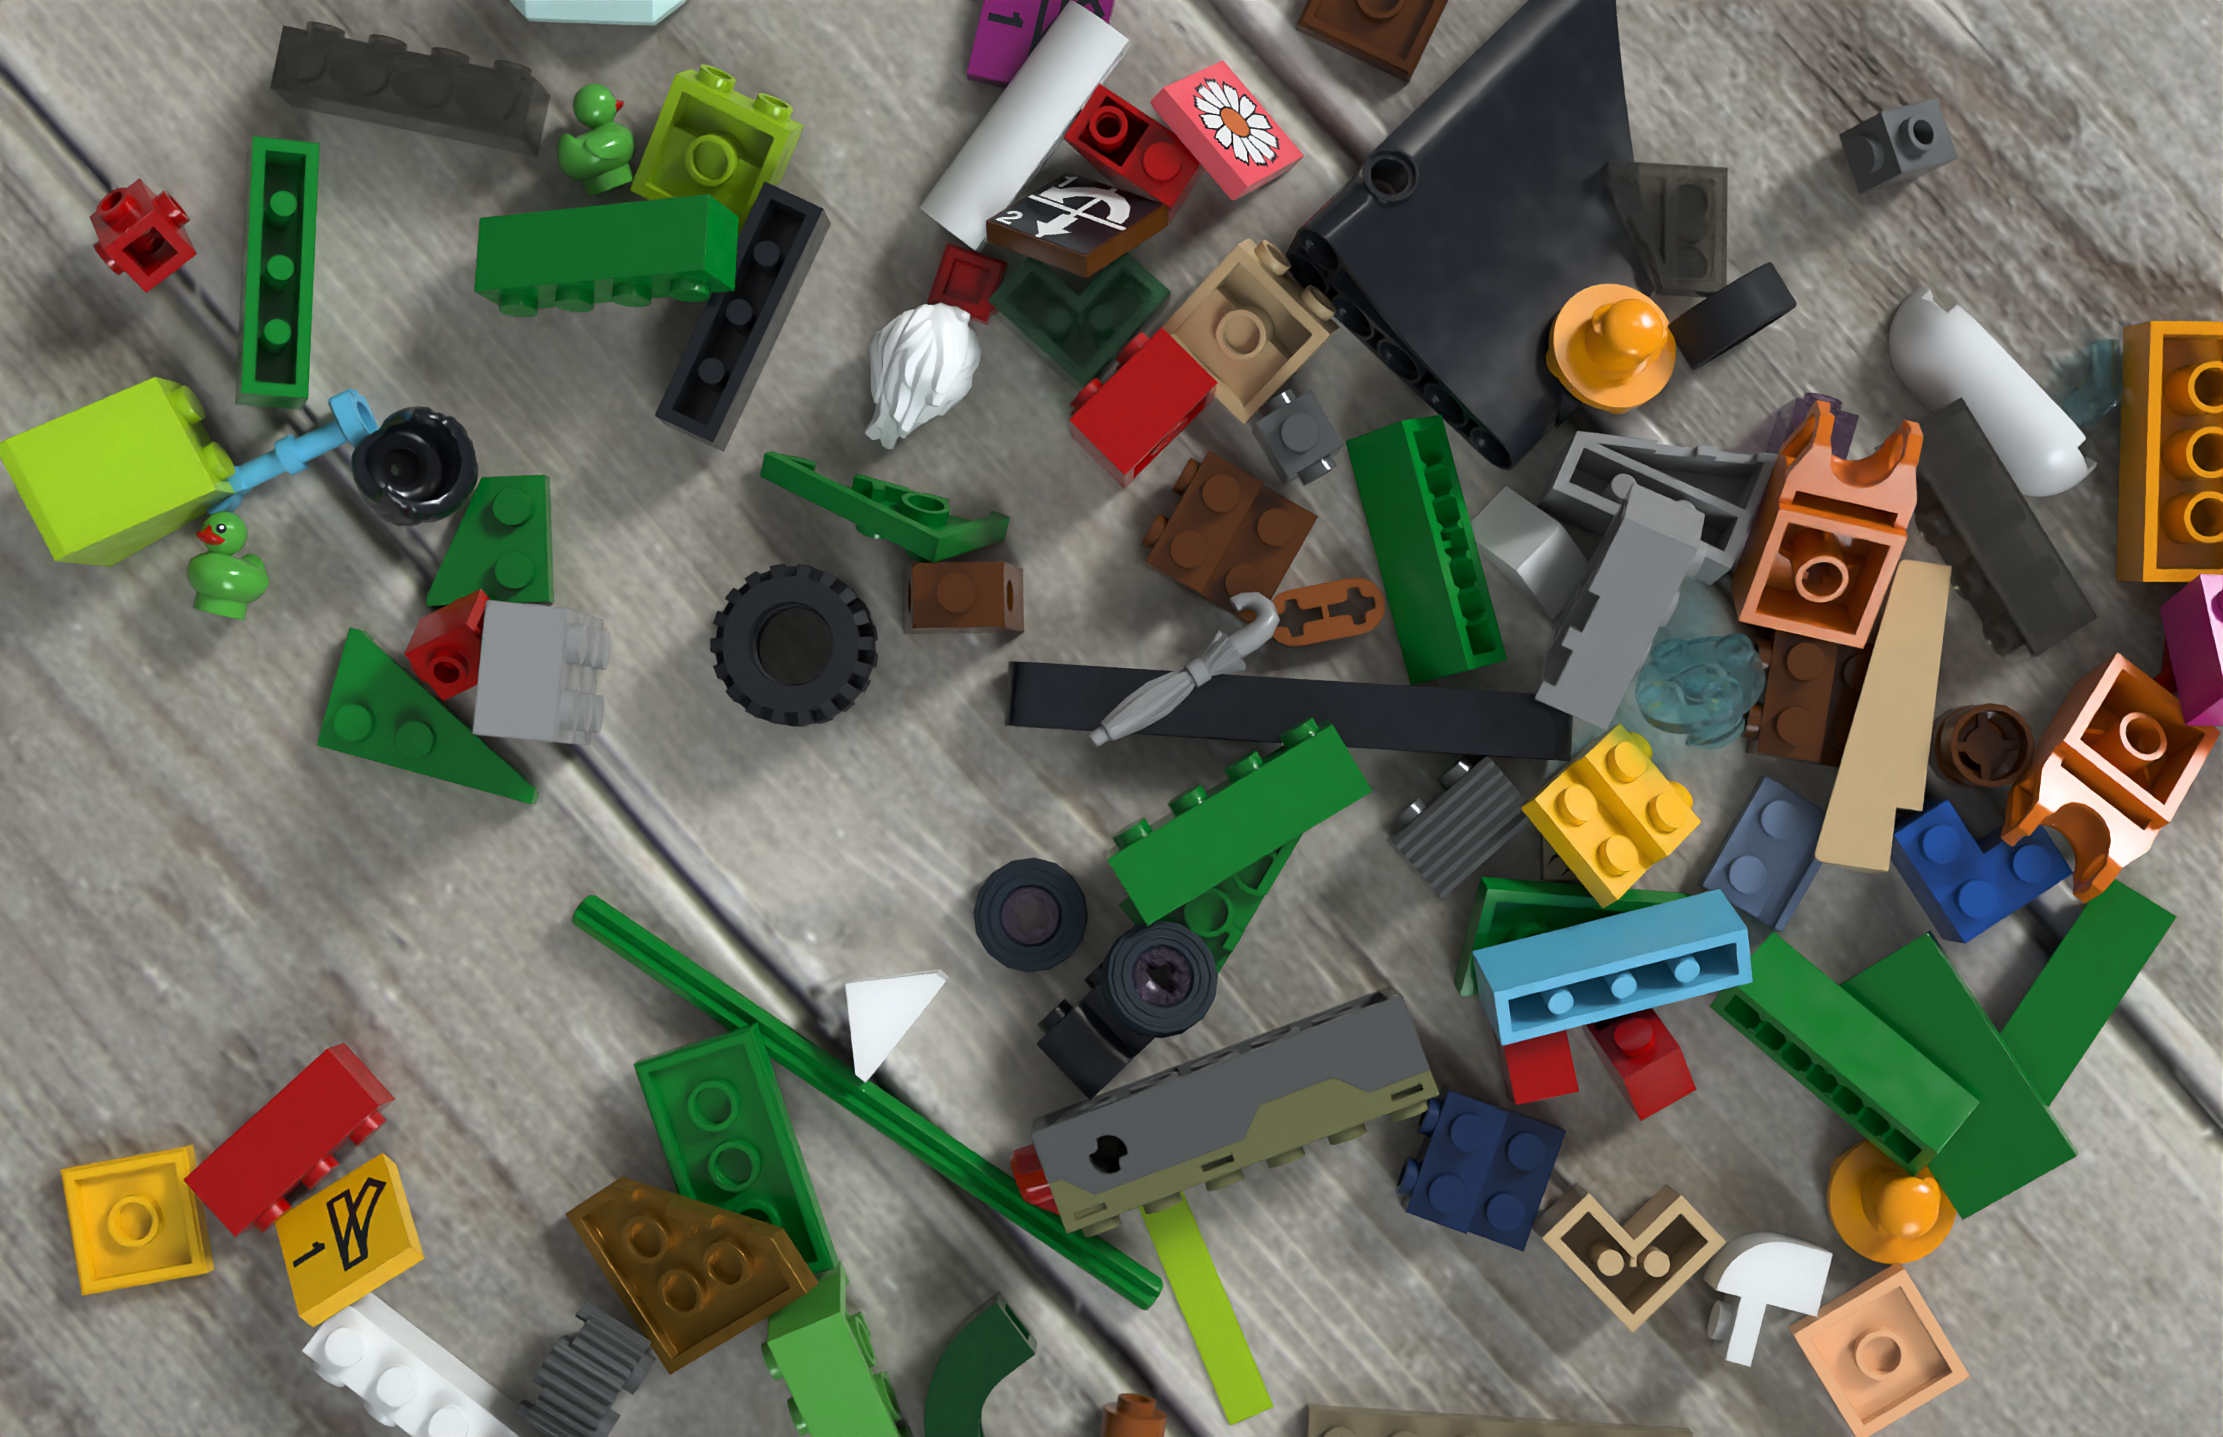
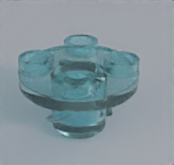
M1733 633L1724 637H1701L1689 641L1681 638H1670L1656 645L1651 652L1652 661L1640 674L1635 687L1636 702L1643 718L1651 726L1661 731L1685 734L1687 739L1685 744L1698 749L1716 750L1726 747L1738 739L1745 727L1743 715L1760 698L1766 681L1761 658L1753 648L1749 637L1741 633Z

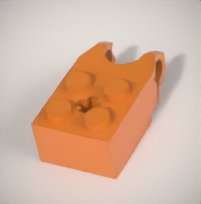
M1816 400L1808 411L1805 420L1781 445L1733 576L1731 589L1738 621L1864 649L1908 538L1906 529L1917 503L1916 467L1920 457L1923 434L1919 423L1903 420L1896 431L1885 440L1881 448L1874 454L1860 460H1844L1832 454L1830 439L1835 416L1830 412L1831 403Z
M2117 652L2072 686L2033 752V760L2021 777L2015 780L2008 791L2005 823L2002 827L2000 838L2013 847L2023 836H2030L2038 825L2049 826L2060 832L2070 843L2075 855L2076 866L2072 875L2073 895L2085 904L2103 893L2126 864L2150 849L2160 829L2170 823L2221 732L2214 726L2185 725L2180 700Z

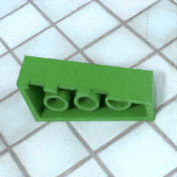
M839 1261L835 1269L814 1275L819 1283L807 1294L769 1316L767 1341L761 1344L766 1366L774 1380L784 1378L792 1395L791 1398L787 1399L788 1409L795 1428L801 1436L810 1433L811 1437H914L909 1426L897 1429L895 1422L901 1420V1411L895 1390L887 1371H881L877 1374H874L871 1367L876 1365V1358L869 1339L871 1333L862 1311L851 1316L846 1308V1285L849 1284V1279L841 1261Z

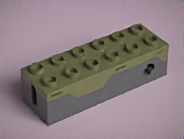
M1388 986L1096 1095L1091 1100L1086 1099L1037 1117L1033 1120L1030 1132L1033 1143L1014 1150L1010 1157V1165L1025 1202L1060 1215L1067 1234L1082 1229L1084 1237H1090L1117 1227L1121 1224L1119 1218L1121 1213L1140 1206L1144 1207L1146 1214L1170 1208L1183 1200L1180 1194L1181 1191L1205 1183L1207 1191H1213L1234 1184L1244 1178L1242 1168L1266 1160L1269 1168L1293 1162L1305 1155L1303 1145L1327 1137L1330 1145H1336L1357 1138L1367 1132L1364 1123L1378 1117L1389 1115L1391 1122L1414 1117L1428 1109L1426 1099L1440 1094L1402 994ZM1103 1135H1113L1121 1139L1119 1154L1114 1157H1104L1096 1153L1095 1151L1098 1150V1138Z

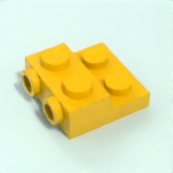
M1621 723L1592 740L1521 807V810L1602 908L1617 901L1653 864L1669 856L1701 823V820L1691 810L1693 799L1690 792L1680 783L1668 781L1651 761L1653 753L1648 741L1638 733L1627 732Z

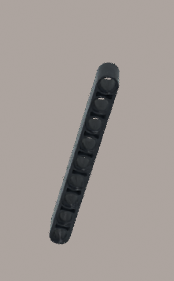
M1010 661L1008 662L1004 725L1093 731L1101 726L1100 722L1126 697L1145 683L1173 671ZM1220 674L1211 676V680L1198 688L1195 686L1189 696L1167 716L1131 734L1282 743L1279 736L1297 723L1313 717L1317 725L1329 719L1348 748L1571 761L1573 716L1534 699L1536 695L1534 693Z

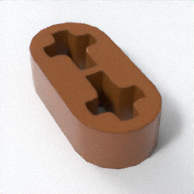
M1347 578L1284 591L1272 600L1278 616L1285 612L1286 602L1295 601L1298 611L1319 608L1321 619L1303 624L1301 626V636L1291 637L1288 627H1276L1271 639L1286 648H1299L1360 636L1370 632L1381 622L1385 612L1384 597L1381 590L1373 582L1364 578ZM1357 589L1360 599L1370 598L1373 604V609L1363 614V624L1354 625L1351 615L1329 617L1328 606L1345 602L1348 598L1347 590Z

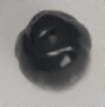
M413 406L392 413L383 421L380 429L361 439L351 457L353 479L363 499L375 510L380 518L397 526H416L422 522L433 523L452 515L461 508L463 502L472 493L478 480L479 466L474 445L468 437L464 426L453 416H446L435 412L429 407ZM392 465H395L399 470L397 476L391 472Z

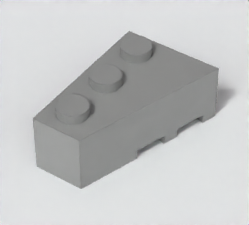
M1577 431L1560 451L1536 507L1601 537L1604 536L1632 483L1705 514L1700 540L1709 544L1704 561L1694 579L1712 585L1732 568L1778 454L1758 452L1755 455L1718 451V447L1705 445L1688 448L1658 444V440Z
M1632 483L1554 624L1534 699L1607 730L1634 675L1641 670L1659 626L1664 628L1672 617L1680 597V592L1677 590L1684 577L1692 580L1704 561L1709 545L1700 540L1705 519L1704 513Z

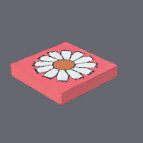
M1223 60L1163 87L1150 101L1154 110L1233 201L1290 171L1304 157Z

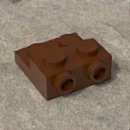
M1208 451L1202 463L1192 458L1189 459L1172 489L1173 492L1182 496L1170 519L1160 513L1157 515L1140 546L1151 552L1145 561L1146 567L1244 623L1249 624L1255 620L1256 613L1253 610L1246 609L1237 613L1232 607L1229 598L1240 593L1259 592L1271 601L1318 516L1267 488L1260 479Z
M1765 628L1764 638L1757 637L1755 639L1750 656V674L1757 676L1754 701L1747 700L1741 714L1740 737L1748 739L1745 753L1839 768L1875 644L1866 643L1864 649L1777 629Z

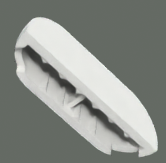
M1917 288L1898 308L1890 326L1888 339L1892 365L1905 386L1999 483L2010 490L2028 496H2050L2062 493L2086 478L2096 468L2097 463L2089 457L2085 458L2079 451L2078 447L2086 440V437L2069 416L1963 308L1956 304L1947 313L1932 299L1933 295L1930 289Z

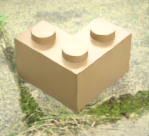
M1575 1183L1534 1222L1532 1227L1632 1333L1726 1243L1691 1204L1667 1184L1621 1227L1578 1183Z

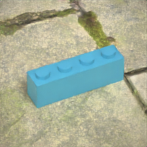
M1721 889L1472 951L1480 1004L1501 1046L1753 982L1748 929Z

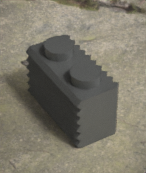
M1464 755L1437 779L1444 787L1442 791L1426 805L1419 797L1415 798L1390 821L1396 832L1390 835L1386 841L1438 898L1443 899L1530 822V819L1521 810V807L1528 800L1488 756H1480L1472 762L1467 755Z

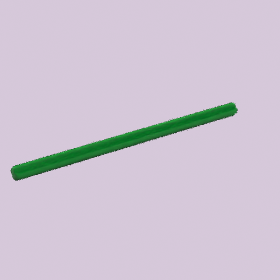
M596 895L586 896L576 908L571 919L573 925L731 1031L757 1022L771 1059L1140 1309L1148 1310L1155 1303L1163 1290V1281L1141 1264L1098 1235L1084 1237L1082 1229L1067 1234L1060 1215L1023 1200L1014 1178L869 1080L865 1083L855 1075L853 1069Z

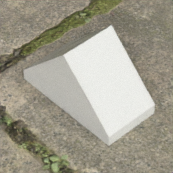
M1505 486L1471 521L1477 548L1550 620H1553L1563 610L1589 562L1562 524Z
M936 969L851 979L845 983L856 1076L865 1083L869 1080L949 979L946 973Z

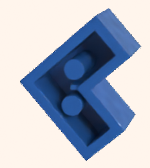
M1925 799L1922 811L1900 815L1895 819L1890 860L1941 938L1965 944L2073 874L2072 869L2042 825H2038L2030 836H2023L2013 847L2000 838L2003 825L1976 842L1948 799Z

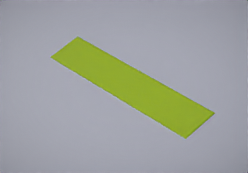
M1181 1191L1180 1194L1183 1200L1165 1210L1146 1214L1143 1206L1138 1208L1231 1426L1274 1406L1184 1192Z

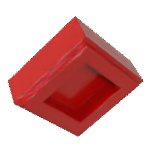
M947 242L927 304L936 305L941 302L949 306H958L970 314V320L988 325L1008 268L1007 262Z

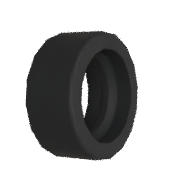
M1768 262L1743 275L1690 308L1672 321L1668 328L1675 337V343L1687 363L1694 370L1769 326L1794 309L1797 302L1774 265Z

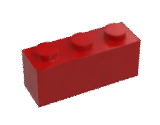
M345 1043L327 1048L183 1180L234 1237L255 1227L261 1233H264L292 1209L286 1198L304 1183L309 1190L313 1189L340 1165L333 1155L345 1144L352 1140L357 1147L360 1146L387 1122L381 1112L395 1098Z

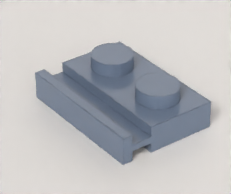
M1760 776L1697 885L1708 892L1721 889L1732 906L1765 923L1773 930L1783 932L1822 863L1816 860L1814 852L1826 812L1821 807L1768 776Z

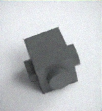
M1937 98L1880 112L1839 134L1859 194L1913 181L1958 159Z
M1289 389L1269 400L1258 409L1263 418L1255 422L1252 434L1284 486L1298 477L1303 485L1306 486L1337 467L1332 457L1340 452L1344 444L1311 390L1296 398L1292 390Z

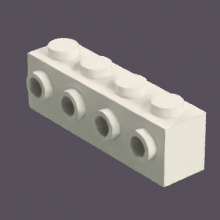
M371 1292L325 1320L302 1350V1352L314 1360L312 1366L320 1377L337 1387L348 1386L365 1400L363 1403L364 1408L373 1418L387 1426L393 1427L397 1424L412 1437H548L513 1415L518 1405Z

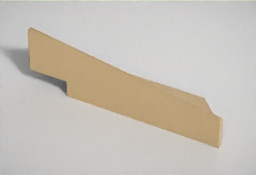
M1902 560L1897 565L1814 852L1816 860L1820 863L1867 874L1889 872L1895 815H1908L1923 810L1952 566L1913 560Z

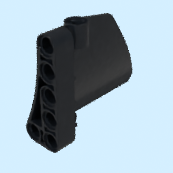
M1528 0L1368 155L1361 169L1298 229L1285 254L1291 264L1289 268L1290 273L1304 289L1308 285H1312L1323 292L1336 307L1337 311L1333 316L1438 415L1442 414V418L1486 460L1502 470L1509 471L1513 469L1554 426L1558 428L1582 403L1563 386L1558 377L1549 371L1546 364V353L1549 349V333L1553 320L1559 310L1578 292L1599 284L1624 285L1641 292L1648 298L1656 286V275L1645 225L1630 134L1616 0ZM1371 180L1385 181L1393 188L1395 194L1389 195L1380 192L1375 188Z

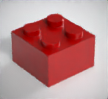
M1162 327L1150 339L1143 332L1139 333L1116 357L1115 360L1119 363L1115 368L1117 372L1104 385L1097 378L1092 380L1069 405L1073 409L1071 412L1072 417L1069 419L1071 437L1124 489L1213 401L1218 383Z

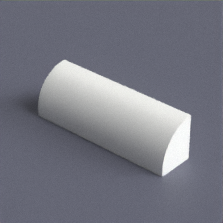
M1070 0L919 208L973 250L981 253L988 243L986 220L1019 201L1063 141L1065 134L1098 85H1104L1131 48L1129 39L1088 9Z

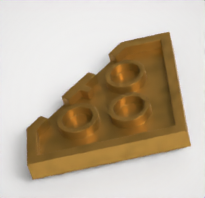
M625 1177L617 1179L565 1214L645 1338L651 1341L652 1349L669 1375L807 1294L819 1283L783 1228Z

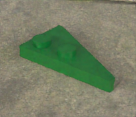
M774 451L764 454L760 477L855 523L856 530L865 536L887 539L905 548L906 555L921 563H941L943 559L1005 540L1010 517L1002 513L991 511L989 516L971 521L950 515V499L916 492L901 485L857 473L854 476L852 487H849L816 473L817 462L796 456L779 454Z
M349 628L317 746L524 803H537L539 796L537 788L527 780L526 776L509 760L503 759L478 735L472 734L473 728L440 698L432 695L415 675L407 668L401 667L373 641L374 638L366 631Z
M1481 877L1454 985L1460 996L1470 997L1479 993L1472 951L1692 895L1691 893L1628 889L1617 901L1602 908L1584 885Z

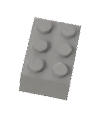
M486 600L472 734L590 745L591 733H600L604 717L603 695H595L598 669L606 670L611 649L610 633L602 631L603 620L564 607Z

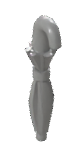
M1259 592L1240 593L1229 598L1232 607L1237 613L1245 609L1253 610L1256 613L1255 620L1231 636H1228L1225 632L1222 634L1219 630L1200 659L1192 660L1182 670L1170 672L1145 683L1126 697L1100 722V727L1088 734L1095 747H1099L1109 739L1114 741L1142 730L1167 716L1189 696L1195 686L1198 688L1211 680V676L1246 670V664L1242 659L1267 642L1272 637L1280 621L1275 604Z

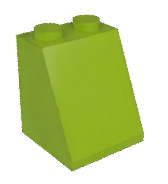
M159 377L148 379L0 442V459L55 562L111 567L206 514L207 509L233 494H238L234 492L227 479L235 474L234 464L225 449L218 442H212L201 423V420L205 419L206 415L198 397L188 386H182L181 383Z

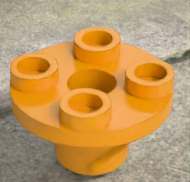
M1599 284L1575 294L1555 316L1549 333V349L1546 353V364L1549 371L1558 377L1563 386L1578 400L1593 408L1621 415L1645 404L1664 388L1672 375L1675 365V337L1668 328L1670 323L1665 314L1646 295L1624 285Z
M1868 1139L1856 1143L1832 1162L1826 1192L1829 1218L1839 1237L1855 1252L1880 1263H1909L1923 1258L1934 1251L1949 1234L1957 1211L1927 1165L1913 1177Z

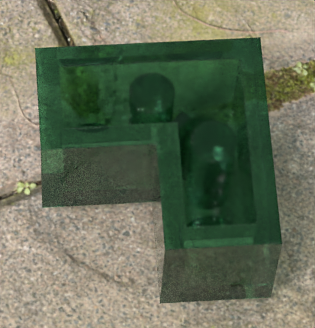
M1128 252L1108 264L1080 296L1041 261L1027 257L988 299L990 312L1080 393L1095 378L1100 381L1117 363L1115 359L1126 345L1139 333H1144L1170 304L1171 291Z

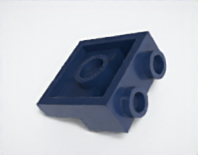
M1443 1085L1438 1099L1434 1097L1427 1099L1428 1109L1421 1113L1417 1133L1423 1134L1425 1137L1417 1159L1407 1157L1401 1169L1396 1185V1193L1403 1195L1401 1206L1406 1213L1465 1234L1470 1232L1524 1252L1566 1130Z

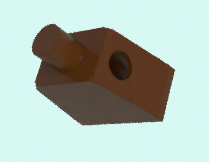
M1006 562L910 564L903 570L904 634L1024 632L1023 568Z

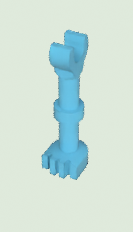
M350 388L329 398L328 405L335 418L334 421L298 438L290 434L275 441V449L242 465L234 466L235 474L227 479L234 492L238 494H233L207 509L208 514L220 511L233 512L241 504L244 494L250 492L253 487L286 471L291 475H295L309 468V460L347 442L356 447L361 439L379 429L365 396H360L358 390Z

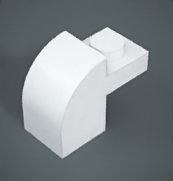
M1773 1232L1746 1234L1726 1244L1713 1257L1703 1278L1715 1290L1726 1293L1724 1302L1717 1300L1710 1314L1708 1337L1714 1339L1712 1348L1727 1361L1751 1367L1766 1304L1817 1317L1833 1253L1817 1243Z

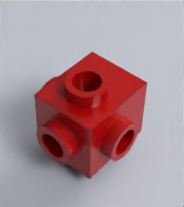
M140 178L127 188L120 187L108 193L99 202L96 212L89 217L99 241L93 244L97 254L114 273L121 275L123 272H126L146 293L197 255L184 228V225L190 221L187 213L166 190L156 195Z

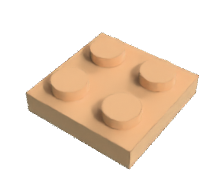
M1899 1262L1819 1308L1817 1317L1807 1315L1787 1327L1854 1437L1871 1436L1970 1377L1907 1271Z

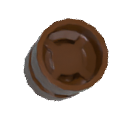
M1986 703L1948 709L1933 721L1928 765L1940 779L1952 786L1996 788L2011 784L2025 773L2033 760L2035 742L2031 727L2020 713L2006 705Z

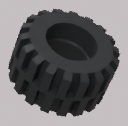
M798 564L797 566L773 565L770 566V570L760 574L756 571L745 577L744 579L747 583L739 590L733 587L725 597L729 602L724 611H717L713 624L717 625L716 638H710V652L716 655L717 665L713 666L716 676L719 680H723L727 687L725 692L734 702L742 705L746 712L756 718L792 727H807V725L828 722L833 720V716L842 711H848L856 704L854 700L861 692L865 693L871 683L869 677L872 668L877 666L878 654L876 653L875 641H878L876 627L872 624L869 616L871 614L854 590L829 572L804 564ZM792 608L806 609L820 616L829 627L833 641L831 657L825 669L813 680L802 684H787L775 679L766 671L760 657V640L765 627L776 615Z

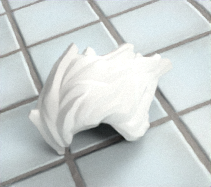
M941 302L936 305L924 304L916 309L903 312L902 315L888 323L883 330L874 333V337L869 343L871 393L873 401L876 403V409L873 419L865 430V434L871 440L881 439L882 446L886 450L894 449L899 436L906 438L908 434L921 424L926 423L937 415L943 416L965 397L972 387L973 373L980 364L982 351L978 333L969 324V313L958 306H949Z

